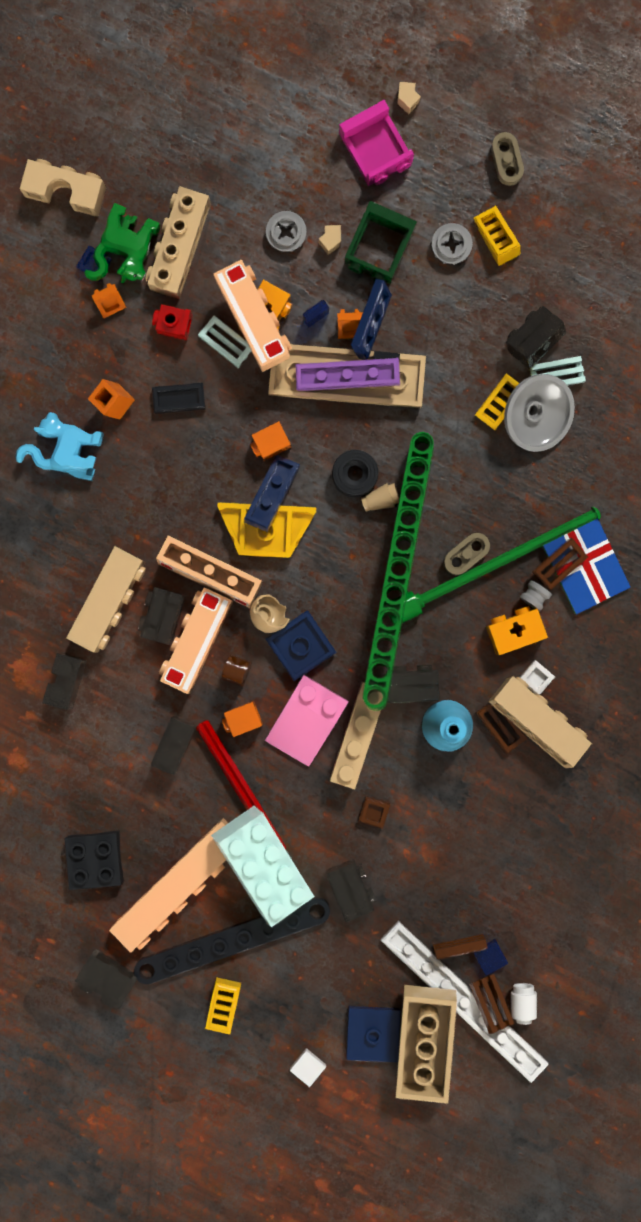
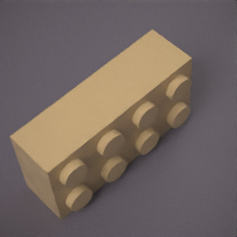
M404 985L396 1098L448 1103L457 1007L456 990Z

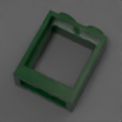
M370 201L345 255L344 264L348 265L347 268L354 273L361 274L364 272L370 275L373 281L379 279L391 284L415 231L417 221ZM370 221L404 235L389 271H385L355 257Z

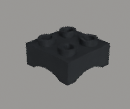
M119 831L68 835L65 838L69 890L122 885L124 878L121 864Z

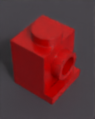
M161 304L160 311H154L152 325L156 326L155 330L158 334L188 340L193 315L189 309L184 310ZM169 316L175 317V321L171 324L166 322Z

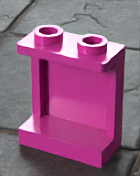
M385 100L339 124V135L368 186L374 183L379 185L385 182L390 174L396 171L401 173L411 166L414 153L412 149L408 150L389 116V107Z

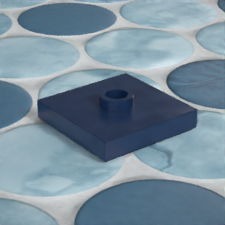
M308 610L289 622L283 629L274 632L266 638V641L293 681L336 653Z
M349 1006L346 1060L398 1063L400 1008Z

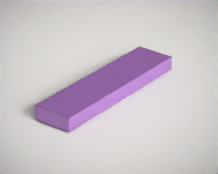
M399 358L296 364L297 391L400 386Z

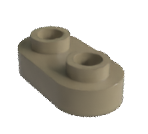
M503 132L494 138L491 152L498 179L504 185L512 186L521 180L524 166L517 139L511 133ZM504 145L508 148V151L503 152L499 147ZM512 170L514 175L508 176L505 171Z
M473 533L446 554L444 558L446 571L452 575L465 573L489 552L490 542L488 538L481 533ZM473 542L480 544L479 551L472 549L471 545ZM453 558L460 559L461 565L459 567L452 565Z

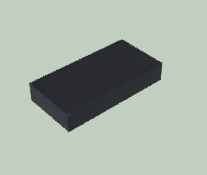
M203 383L152 387L155 414L206 409Z

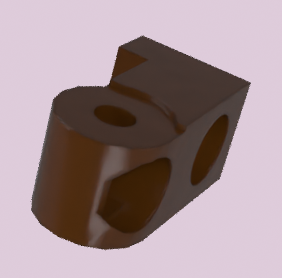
M229 655L221 679L243 687L252 662Z

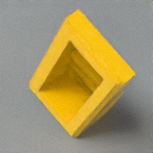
M496 206L473 218L498 266L521 254V245ZM496 218V222L486 227L484 226L485 223ZM498 228H501V230L497 231L496 233L492 235L489 234L490 232ZM506 237L505 240L495 244L499 239Z
M507 373L475 414V416L494 430L503 421L505 409L501 412L490 403L494 400L505 408L507 403L497 396L498 392L500 391L509 398L511 393L503 387L505 383L513 389L520 384ZM486 408L498 416L496 421L484 412Z
M216 977L205 1029L225 1034L231 1033L241 987L240 982ZM221 990L234 993V995L230 997L218 994V992ZM221 1000L232 1004L231 1006L217 1004L216 1001ZM218 1009L230 1013L229 1016L214 1013V1010ZM212 1019L228 1021L227 1026L212 1023Z

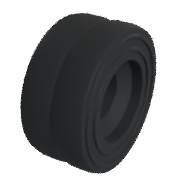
M362 450L344 452L336 459L333 465L332 479L334 485L342 494L349 497H361L368 494L374 488L378 479L376 461L370 454ZM356 466L362 470L363 476L360 480L353 481L348 477V470L351 467Z

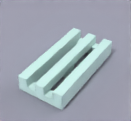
M215 315L198 334L203 341L237 368L242 365L241 363L252 352L247 341ZM216 324L246 349L241 351L212 328V326ZM207 332H210L239 356L238 359L206 335Z
M581 356L530 366L531 376L537 375L536 371L575 364L576 367L542 374L558 377L577 373L576 378L562 380L567 385L584 383L586 381L583 375L584 369L581 365Z

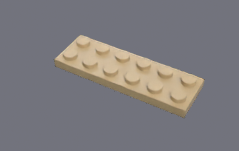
M290 344L292 349L288 350L290 358L270 369L269 396L410 408L422 407L426 356L400 354V386L311 391L296 390V364L360 360L352 349ZM374 351L370 352L367 360H373Z

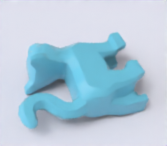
M50 412L41 420L39 427H34V431L38 432L39 436L58 439L51 458L44 459L40 449L33 444L22 445L16 451L15 458L19 463H22L25 455L30 454L37 467L44 470L65 472L78 479L93 481L95 473L93 468L97 458L91 455L87 458L80 457L81 448L86 445L101 446L104 434L100 431L89 434L75 425L63 424L57 414Z

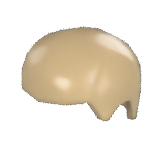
M269 594L260 595L251 604L250 618L255 628L264 633L277 632L283 629L290 621L289 618L285 617L286 606L279 604V601Z

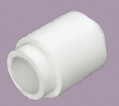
M518 983L513 985V990L511 991V1016L518 1024H531L532 1020L537 1019V992L534 991V985Z

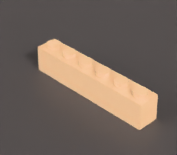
M224 818L112 925L109 931L130 953L136 947L141 950L151 940L149 935L155 929L159 932L168 924L169 920L167 917L173 911L178 914L188 904L186 899L192 893L196 896L205 888L206 884L204 881L210 875L215 878L225 868L223 863L226 859L211 837L213 833L228 824Z

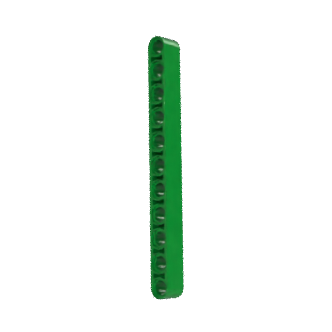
M418 432L412 437L363 692V700L366 706L373 711H380L387 705L434 454V440L426 432ZM424 442L429 445V448L425 451L416 449V445ZM415 467H421L425 471L422 475L416 476L411 473V470ZM411 491H416L420 494L417 500H409L406 496ZM405 516H413L416 519L412 525H404L401 522ZM402 540H406L411 543V547L408 550L402 551L397 548V544ZM397 565H402L407 569L401 576L392 573L393 568ZM392 590H398L402 596L398 601H391L387 598L388 593ZM388 615H393L397 618L396 624L392 627H387L383 624V619ZM384 640L392 643V649L386 653L378 650L379 643ZM376 667H386L388 670L387 675L381 679L373 676V671ZM374 691H378L383 695L382 701L377 705H373L368 701L369 695Z

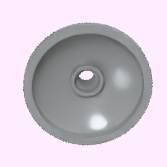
M549 374L533 375L518 384L508 398L504 413L505 428L510 439L517 446L533 452L547 450L559 443L567 434L574 418L575 405L570 388L564 381Z

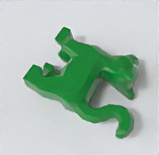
M114 203L108 215L106 228L101 236L100 244L95 248L93 255L98 269L97 271L85 270V276L92 281H98L105 277L108 273V263L104 253L108 251L127 258L117 270V273L121 275V283L124 284L126 280H144L146 271L144 270L143 263L149 255L152 236H157L160 232V223L148 218L142 228L135 233L129 230V228L136 225L137 217L134 215L123 217L126 207Z

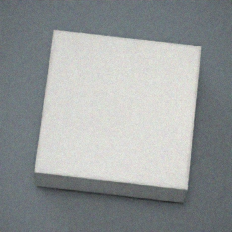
M534 660L519 678L529 685L528 688L534 694H541L555 676Z
M306 1048L290 1067V1071L310 1087L326 1068V1064Z

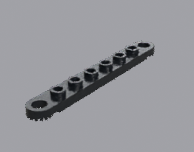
M315 897L273 927L262 916L156 952L141 958L134 968L135 978L142 984H152L320 925L329 918V904L323 898ZM314 904H320L324 907L325 912L319 918L313 917L310 913V908ZM150 964L153 966L155 973L151 977H144L140 971L141 966Z

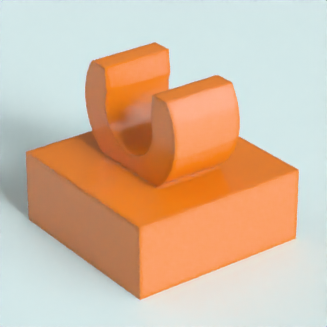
M108 283L106 284L107 288L101 291L96 289L94 294L91 295L104 319L127 308L115 284L111 285Z
M341 309L340 313H337L338 339L354 338L363 312L354 309V313H345V310Z

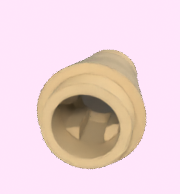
M386 483L366 496L361 497V500L367 512L396 507L395 504L399 503L400 497L395 483L390 485Z

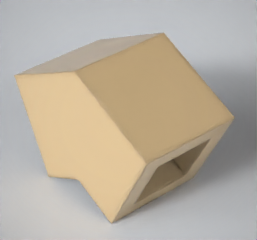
M400 82L397 104L410 114L420 103L421 96L415 92L416 83Z
M341 225L325 226V234L319 238V244L328 256L341 246Z

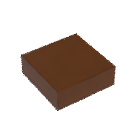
M365 796L358 821L383 829L390 803Z

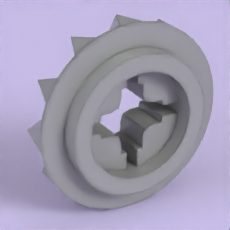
M291 211L276 213L269 219L266 226L268 242L272 248L279 250L281 253L293 252L302 246L306 238L305 222L298 214ZM280 227H283L284 229L292 227V238L285 236L284 238L280 239V236L282 235Z
M448 223L436 230L432 238L431 248L435 257L440 259L443 264L455 265L464 261L469 256L473 244L472 237L469 231L462 225ZM450 235L454 243L459 244L455 247L453 254L450 251V247L444 246V244L448 243Z

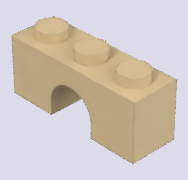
M28 159L20 190L26 198L50 204L54 191L66 187L72 190L69 203L74 211L99 217L106 192V186L100 176L87 172L86 175L80 174L68 166L58 168L43 159H37L36 161Z

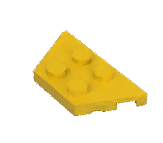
M219 502L217 504L239 556L291 558L316 514V507L280 506L269 531L266 532L244 523V518L251 504Z

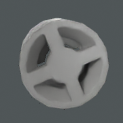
M531 580L528 584V590L526 593H522L519 598L533 609H538L541 612L544 601L550 599L552 594Z

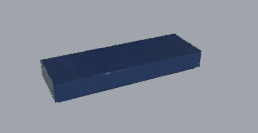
M375 280L351 344L352 349L360 360H367L369 358L392 296L384 280Z
M276 454L244 518V523L266 532L269 531L300 468V464Z

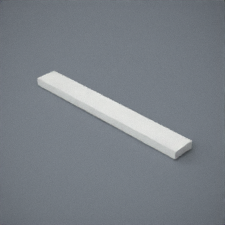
M397 921L381 938V941L429 987L456 990V1012L529 1082L532 1083L549 1065L510 1026L498 1030L494 1034H489L472 990L441 960L436 959V956L402 923ZM486 1004L494 1025H497L492 1010Z

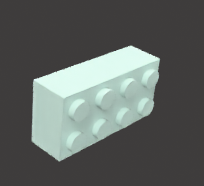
M255 806L211 835L256 908L271 927L314 897L264 814Z

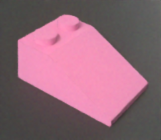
M303 675L265 741L309 767L345 709L348 700Z

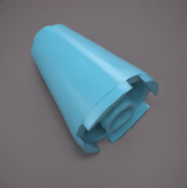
M443 700L427 709L423 716L422 731L427 742L434 748L441 751H454L463 747L470 739L473 731V720L469 711L462 704L456 701ZM455 725L454 730L449 733V727Z

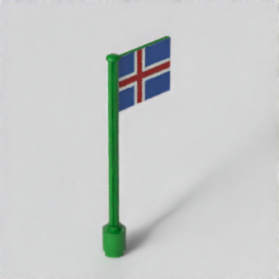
M591 507L590 511L420 595L419 593L414 595L412 591H409L402 624L423 614L421 608L425 607L424 604L541 546L548 557L569 538H572L588 556L586 560L560 582L575 614L630 588V585L599 522L601 518L600 511L596 507ZM572 546L568 547L561 555H559L553 562H551V566H554L569 551H571L573 549ZM578 553L555 572L556 576L579 557ZM399 596V597H397V598H395V599H393V600H391V601H398V600L401 598V596ZM388 615L393 625H395L397 618L393 615Z

